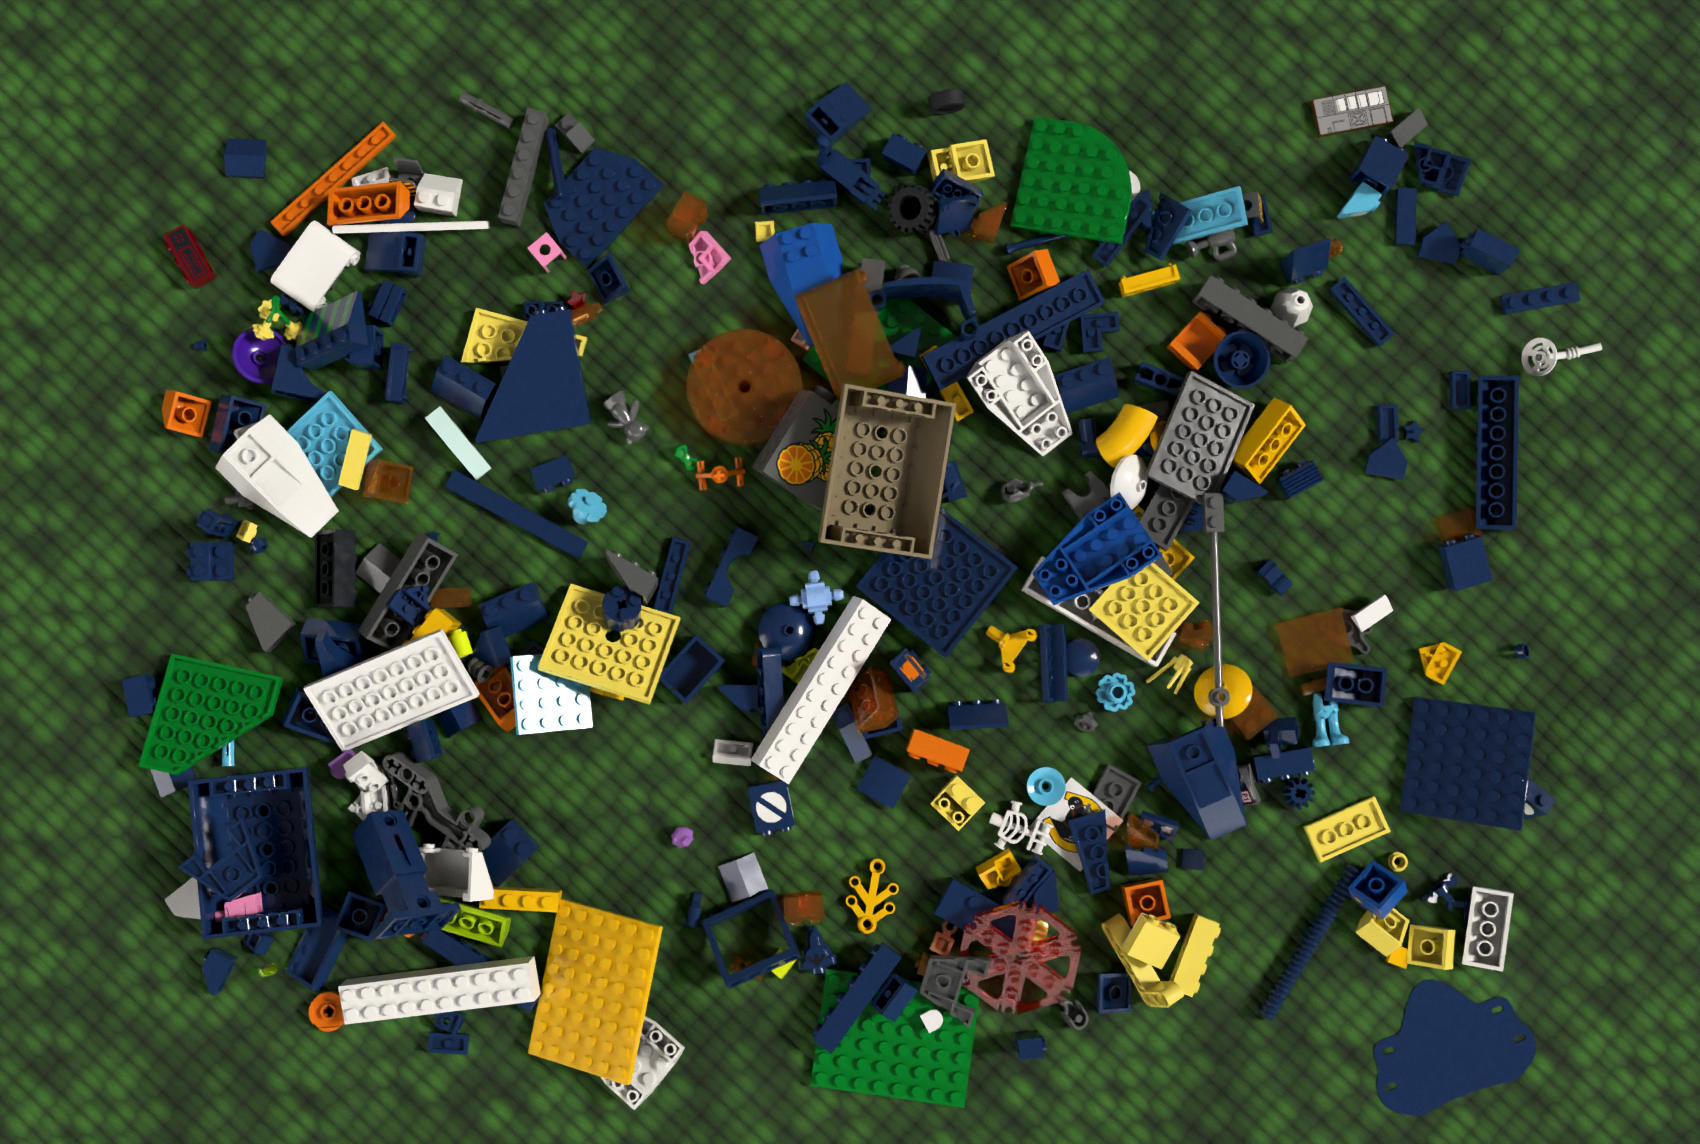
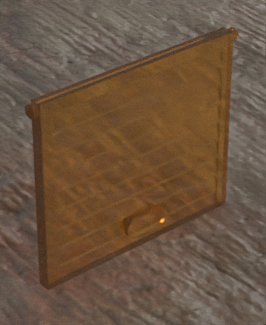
M1342 607L1274 624V627H1277L1289 677L1327 669L1328 662L1343 664L1354 662L1342 615Z

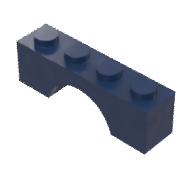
M738 527L736 531H731L728 538L731 542L728 548L724 547L720 555L722 561L720 565L716 564L712 572L714 578L711 583H707L704 589L706 598L725 607L728 606L735 591L728 581V568L736 558L752 555L759 539L758 536Z

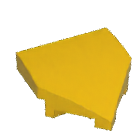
M1445 642L1418 649L1425 676L1443 686L1462 651Z

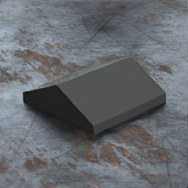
M379 543L363 559L355 573L381 593L401 560Z

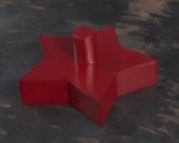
M572 290L571 297L565 302L573 305L576 312L580 307L587 306L584 300L586 292L577 293Z

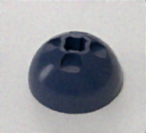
M1249 331L1233 332L1225 336L1217 345L1213 356L1214 369L1218 377L1231 387H1252L1259 383L1268 372L1270 366L1268 346L1255 333Z

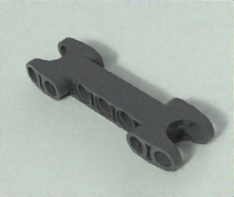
M1090 471L1084 474L1090 488L1087 496H1077L1068 488L1063 491L1069 506L1081 520L1087 513L1111 498L1110 490ZM1164 557L1154 562L1168 576L1172 575V571Z

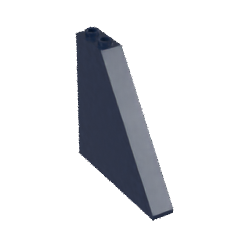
M566 306L554 308L555 312L547 313V310L535 311L536 315L530 316L476 436V443L592 424L572 311L570 309L566 310Z

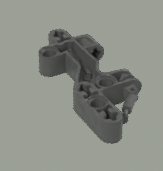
M401 751L390 754L383 759V767L388 772L387 775L391 778L392 782L390 786L394 799L393 806L398 811H404L410 827L418 821L423 812L427 821L432 826L447 835L441 848L458 850L478 848V851L481 852L490 846V836L479 828L484 818V811L480 806L474 805L459 814L448 806L437 777L428 769ZM395 777L409 787L404 800L401 799Z

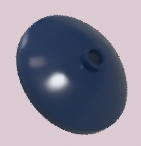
M784 602L770 607L763 614L758 626V636L763 648L778 646L781 660H792L804 655L812 646L815 638V625L811 615L803 607L791 606L790 602ZM787 627L792 628L791 634L786 632Z

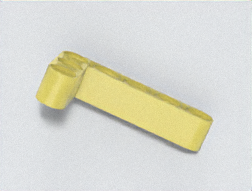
M1116 914L1102 924L1104 933L1142 999L1148 1006L1168 1008L1184 997L1183 990L1176 982L1160 981L1152 965L1127 955L1123 944L1131 929L1122 915Z

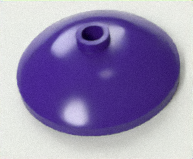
M253 328L241 333L233 344V363L237 371L251 382L258 384L273 383L281 345L286 346L288 344L274 330L272 331L275 337L264 341L255 336ZM256 356L261 357L262 361H257Z

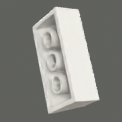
M1472 887L1462 964L1503 972L1514 893L1491 888Z

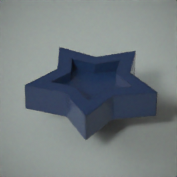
M1416 420L1410 426H1402L1406 432L1404 440L1413 439L1419 442V436L1424 429L1418 427Z

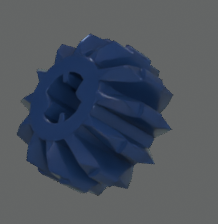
M1298 776L1295 777V782L1291 778L1288 779L1290 785H1283L1287 791L1281 792L1282 795L1287 796L1283 801L1285 803L1290 802V808L1296 806L1298 810H1301L1302 805L1308 808L1309 804L1307 801L1314 802V799L1310 797V795L1316 794L1315 791L1310 790L1314 785L1312 783L1307 784L1308 779L1303 778L1301 780ZM1297 789L1302 791V793H1299L1301 794L1300 797L1295 796Z

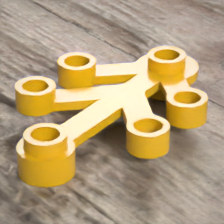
M879 858L873 859L870 863L872 877L869 893L861 885V880L858 876H852L849 879L850 886L855 888L866 904L865 913L857 904L855 895H848L846 897V904L852 908L859 918L857 922L858 929L865 934L872 933L876 929L877 921L895 911L893 902H886L884 908L873 914L874 907L899 891L898 885L892 882L888 884L884 891L876 895L880 874L885 870V863ZM880 863L881 868L878 870L875 869L874 864ZM856 878L858 879L859 883L857 885H853L851 883V880ZM894 885L897 889L895 892H891L889 887ZM851 897L854 898L855 903L849 904L848 899ZM888 904L893 906L892 911L886 910ZM865 920H869L871 922V925L869 927H865L863 925V922Z

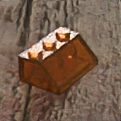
M870 666L848 688L858 733L886 728L899 716L888 672Z

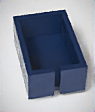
M696 634L662 671L659 680L669 689L675 687L676 689L673 693L687 704L726 660Z

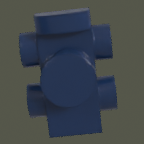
M280 294V303L285 310H291L296 317L304 315L303 309L299 307V302L292 297L287 299L286 295Z

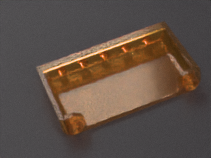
M860 268L795 296L800 313L838 401H840L842 384L874 389L903 377V372L906 371L902 361L898 362L894 357L866 289L867 275Z

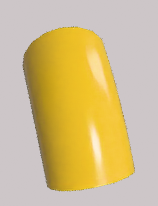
M1124 404L1112 425L1096 438L1098 450L1110 466L1116 468L1124 456L1134 454L1148 438L1158 416L1138 406Z

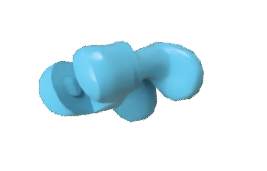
M1314 693L1312 716L1313 721L1316 720V737L1312 741L1313 747L1349 744V738L1341 734L1339 729L1338 703L1326 701L1327 706H1323L1321 693ZM1326 718H1328L1329 721L1330 741L1326 733Z

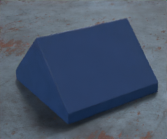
M610 252L605 254L587 271L604 304L631 292Z
M473 700L436 714L448 738L483 720Z

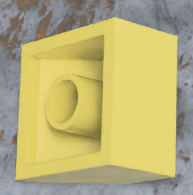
M1394 908L1383 920L1367 910L1359 921L1356 933L1387 957L1402 946L1409 920Z
M1410 924L1407 964L1443 970L1453 969L1456 930Z

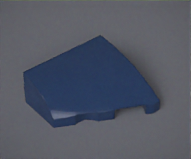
M1125 846L1130 876L1168 872L1166 850L1143 847L1139 851H1134L1131 846Z

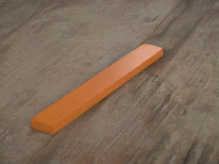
M383 121L270 223L283 237L287 236L328 199L329 189L342 187L397 138L395 133Z

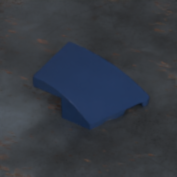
M1415 142L1414 149L1420 184L1459 197L1471 164V159L1452 155L1451 152L1434 149L1430 145Z

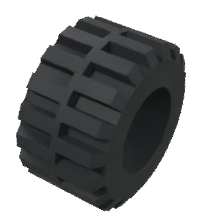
M911 183L907 184V186H900L901 190L896 189L894 191L895 196L891 195L890 200H892L891 204L888 203V208L891 209V211H888V216H892L890 221L895 224L897 229H901L904 232L922 234L924 230L929 231L931 229L930 225L934 226L936 223L934 220L937 216L938 198H935L936 195L931 193L930 189ZM918 198L921 203V211L915 219L910 220L907 215V207L913 199Z

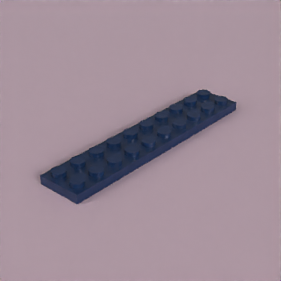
M1089 269L978 326V333L974 339L965 340L962 336H959L921 357L936 387L940 391L967 377L975 362L1005 339L1028 330L1034 340H1037L1105 304V301ZM974 329L971 330V331H969V332H967V334H972V333H974V332H975Z

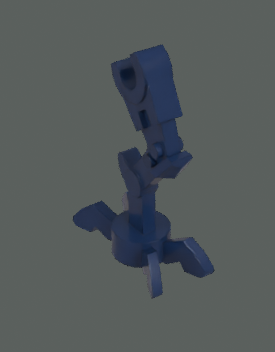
M1448 873L1446 879L1436 883L1429 893L1423 894L1421 898L1430 903H1437V898L1443 896L1449 911H1452L1453 906L1463 908L1462 928L1467 930L1471 900L1459 901L1452 898L1448 890L1449 887L1457 885L1458 877Z

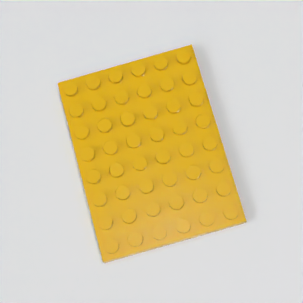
M560 899L528 1054L618 1083L630 1085L663 926Z

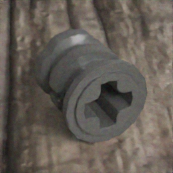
M473 658L467 665V671L472 673L481 683L486 682L492 676L493 668L477 658Z

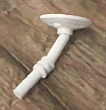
M1535 338L1524 347L1521 361L1526 372L1533 376H1543L1554 368L1557 360L1566 358L1570 360L1571 358H1579L1583 354L1601 351L1602 345L1597 343L1580 348L1576 346L1570 349L1567 348L1566 351L1557 352L1555 345L1549 339ZM1543 343V346L1532 349L1536 344ZM1549 347H1551L1553 353H1550ZM1528 356H1532L1533 363L1535 364L1534 367L1530 366ZM1549 366L1546 370L1539 371V369H1543Z

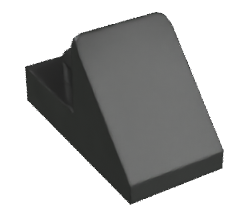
M569 112L555 124V127L581 154L595 142V139L580 122H577Z

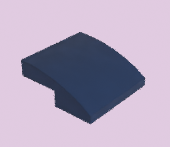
M934 261L932 277L962 279L967 285L969 294H971L974 266ZM929 297L930 300L950 301L951 303H958L957 300L953 298Z
M875 755L857 790L893 809L911 775Z

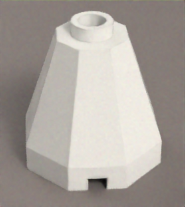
M1289 287L1275 295L1270 309L1275 317L1285 319L1289 326L1294 328L1308 321L1313 305L1307 292L1295 287Z

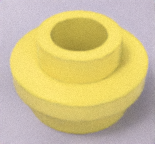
M1394 852L1389 856L1388 865L1392 870L1400 872L1407 867L1408 860L1403 853ZM1396 858H1399L1400 863L1398 865H1395L1394 863Z

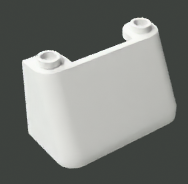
M312 221L274 272L270 282L314 312L326 306L327 303L325 302L326 298L324 295L345 266L350 267L358 263L361 253L319 222Z
M423 844V847H419L428 869L423 876L430 892L437 891L438 896L463 898V901L468 902L494 899V889L482 852L478 851V848H466V850L436 848L435 844Z

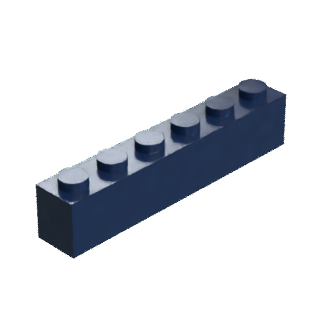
M883 941L880 945L875 944L870 951L872 956L868 961L865 959L858 968L861 971L857 976L853 975L847 983L849 987L845 993L843 991L839 993L835 999L837 1003L834 1008L829 1007L823 1016L826 1019L822 1024L818 1023L812 1031L814 1034L812 1040L831 1054L901 959V955Z

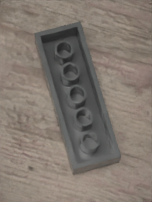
M1211 275L1203 283L1192 300V303L1235 331H1249L1261 337L1268 346L1269 352L1286 364L1297 357L1308 340V337L1305 336L1302 330L1292 328L1285 319H1278L1272 315L1273 312L1265 307L1261 308L1254 299L1244 297L1237 288L1224 284V280L1218 276L1213 277Z
M418 532L358 632L366 639L389 650L401 646L414 627L385 605L397 589L428 585L429 592H427V598L429 603L458 554L445 545Z

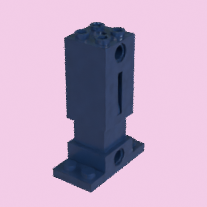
M388 810L386 812L373 811L369 813L352 833V837L375 895L382 894L388 912L384 915L385 919L372 932L374 939L443 929L461 908L458 902L441 903L437 891L430 892L423 876L428 869L404 811Z

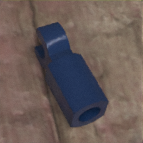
M695 891L692 905H689L685 925L691 927L698 926L703 893Z

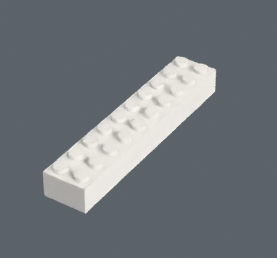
M855 596L852 597L751 758L752 762L787 784L790 783L891 621L888 616L865 600Z
M534 956L346 979L338 986L345 1024L534 1002L541 994Z

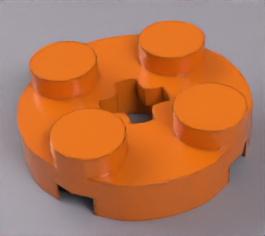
M323 992L309 1006L310 1021L319 1027L318 1029L321 1031H334L345 1024L340 994L338 992ZM328 1006L334 1010L331 1016L324 1011Z

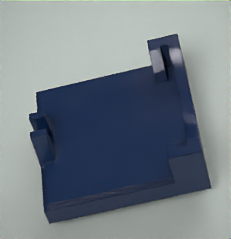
M975 195L940 198L934 233H948L952 237H955L956 233L960 237V232L971 231L974 209L979 207V200Z

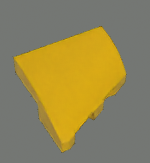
M1009 848L975 867L987 889L997 888L998 886L1009 887L1022 871Z

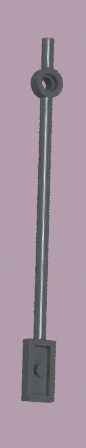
M1223 493L1202 494L1203 533H1210L1215 688L1209 692L1208 699L1215 706L1216 727H1224L1223 706L1227 705L1230 700L1229 692L1223 688L1218 557V533L1224 532ZM1219 694H1222V700H1219Z

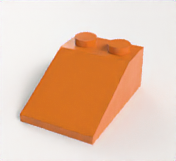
M503 665L493 668L492 676L486 682L481 683L476 680L473 683L480 693L479 698L497 724L508 733L516 727L512 674Z

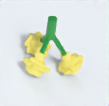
M275 295L268 302L266 300L263 301L262 305L258 308V311L261 312L259 314L260 318L265 319L263 324H253L252 327L257 338L264 341L274 338V332L270 329L271 321L276 322L280 316L287 327L285 329L286 332L283 334L284 337H287L288 340H298L302 323H293L286 318L280 310V297Z

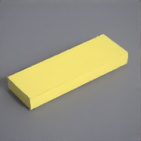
M356 429L351 430L338 485L359 490L372 434Z

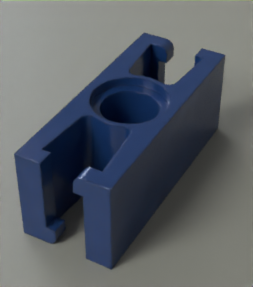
M1145 362L1139 364L1138 372L1142 369L1152 376L1150 380L1141 378V374L1137 373L1132 381L1133 383L1177 399L1180 391H1174L1168 388L1167 385L1170 381L1182 387L1185 378ZM1156 376L1163 378V385H1158L1155 382Z

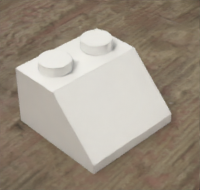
M425 173L417 186L414 206L422 212L456 217L463 180Z

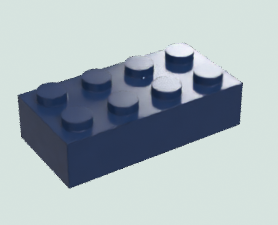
M944 168L930 185L931 193L940 198L975 195L980 201L983 197L981 188Z

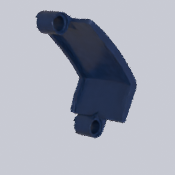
M948 277L901 279L884 283L883 288L873 291L869 295L868 305L871 310L876 312L883 310L886 300L917 297L956 299L960 311L966 320L963 322L960 330L962 338L972 340L977 336L979 328L975 318L976 310L967 285L962 279ZM878 297L882 300V303L874 305L872 300ZM971 326L975 332L967 334L964 328Z

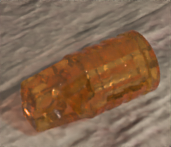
M587 303L580 308L572 310L574 328L595 319L594 315L603 312L600 303L591 306Z

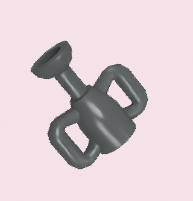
M1233 229L1208 235L1205 240L1198 243L1186 241V248L1192 259L1198 255V250L1208 246L1212 247L1213 256L1217 261H1224L1237 253V247L1234 243L1236 237ZM1228 245L1231 248L1221 254L1218 253V247Z

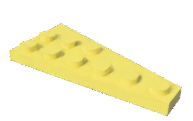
M476 308L461 363L511 361L528 321ZM576 335L579 356L582 357L587 337Z

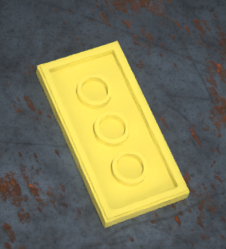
M1375 796L1366 798L1303 826L1320 863L1391 832Z

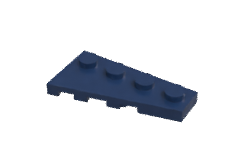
M1105 809L1068 819L1091 895L1109 890Z

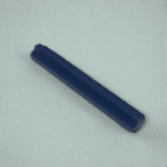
M547 128L545 130V138L556 197L563 199L567 196L556 130Z

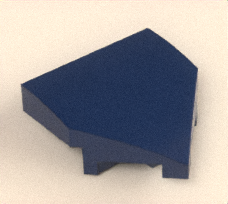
M1446 221L1424 234L1417 256L1456 264L1460 243Z
M260 229L250 243L257 274L263 273V270L278 268L293 246Z
M1391 436L1386 442L1376 448H1371L1372 452L1369 453L1364 471L1367 474L1403 480L1408 461Z
M424 585L397 589L385 605L409 625L417 627L427 610H431L430 606H428L427 598L429 587Z
M501 625L481 632L473 652L474 657L493 668L511 663L510 657L512 655Z

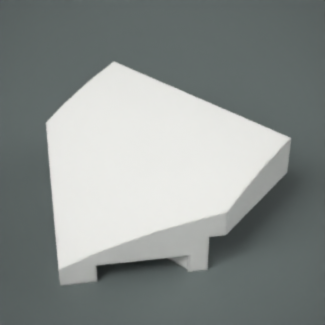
M383 785L372 794L366 790H361L359 797L348 808L363 821L373 811L386 812L391 810L389 785Z
M192 877L168 896L165 902L175 916L201 920L197 880Z

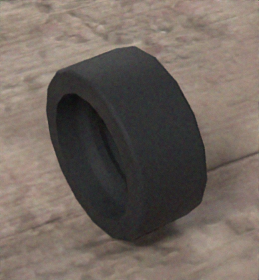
M945 89L935 92L928 97L930 112L934 115L955 113L966 106L964 93L961 89Z

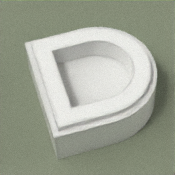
M929 1009L920 1014L929 1033L938 1029L943 1023L942 1014L936 1009Z

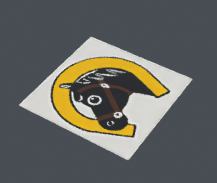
M1071 777L1065 784V793L1061 800L1054 805L1047 806L1028 829L1033 830L1037 819L1041 820L1038 828L1040 831H1042L1044 826L1043 822L1053 825L1054 827L1049 832L1050 838L1045 837L1044 842L1077 870L1081 871L1083 867L1068 819L1081 816L1087 805L1090 804L1091 806L1087 813L1105 809L1106 824L1113 828L1115 825L1119 826L1124 820ZM1106 827L1108 839L1114 831Z

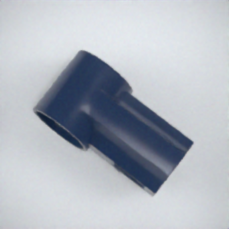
M1095 419L1079 420L1081 458L1101 456L1096 444L1097 429Z

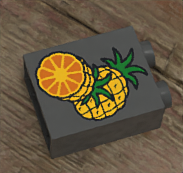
M817 385L814 392L799 390L752 468L811 507L822 511L838 409L833 406L837 397L830 391Z

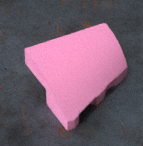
M700 231L689 244L690 251L694 256L695 267H698L701 277L699 281L701 284L708 282L732 259L707 231Z

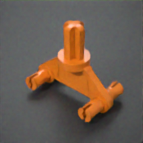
M738 457L734 458L736 470H727L723 466H717L712 472L705 473L704 461H701V467L700 461H697L698 473L696 474V479L699 482V490H707L706 478H712L716 483H723L731 475H736L737 486H741V484L745 486L744 474H746V470L743 469L742 457H739V463Z

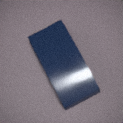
M524 302V321H529L531 315H536L535 311L547 310V313L555 312L554 308L564 307L565 302Z

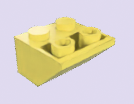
M955 775L930 804L959 831L985 802Z

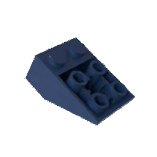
M845 82L805 113V121L818 135H824L831 142V147H833L872 108Z
M369 232L365 270L422 277L427 239L422 234L410 232Z

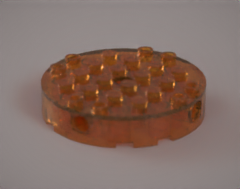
M751 329L728 331L708 341L694 357L687 376V396L695 419L707 433L717 440L737 446H755L767 442L799 390L802 389V378L798 364L787 347L773 336ZM743 384L750 387V390L746 393H742L739 390Z

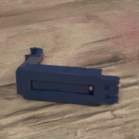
M820 134L816 138V145L820 148L817 159L820 170L832 180H835L839 186L861 204H866L876 211L878 207L873 202L875 201L878 205H881L883 201L878 196L886 199L888 196L879 189V184L837 149L833 150L831 142L824 135Z

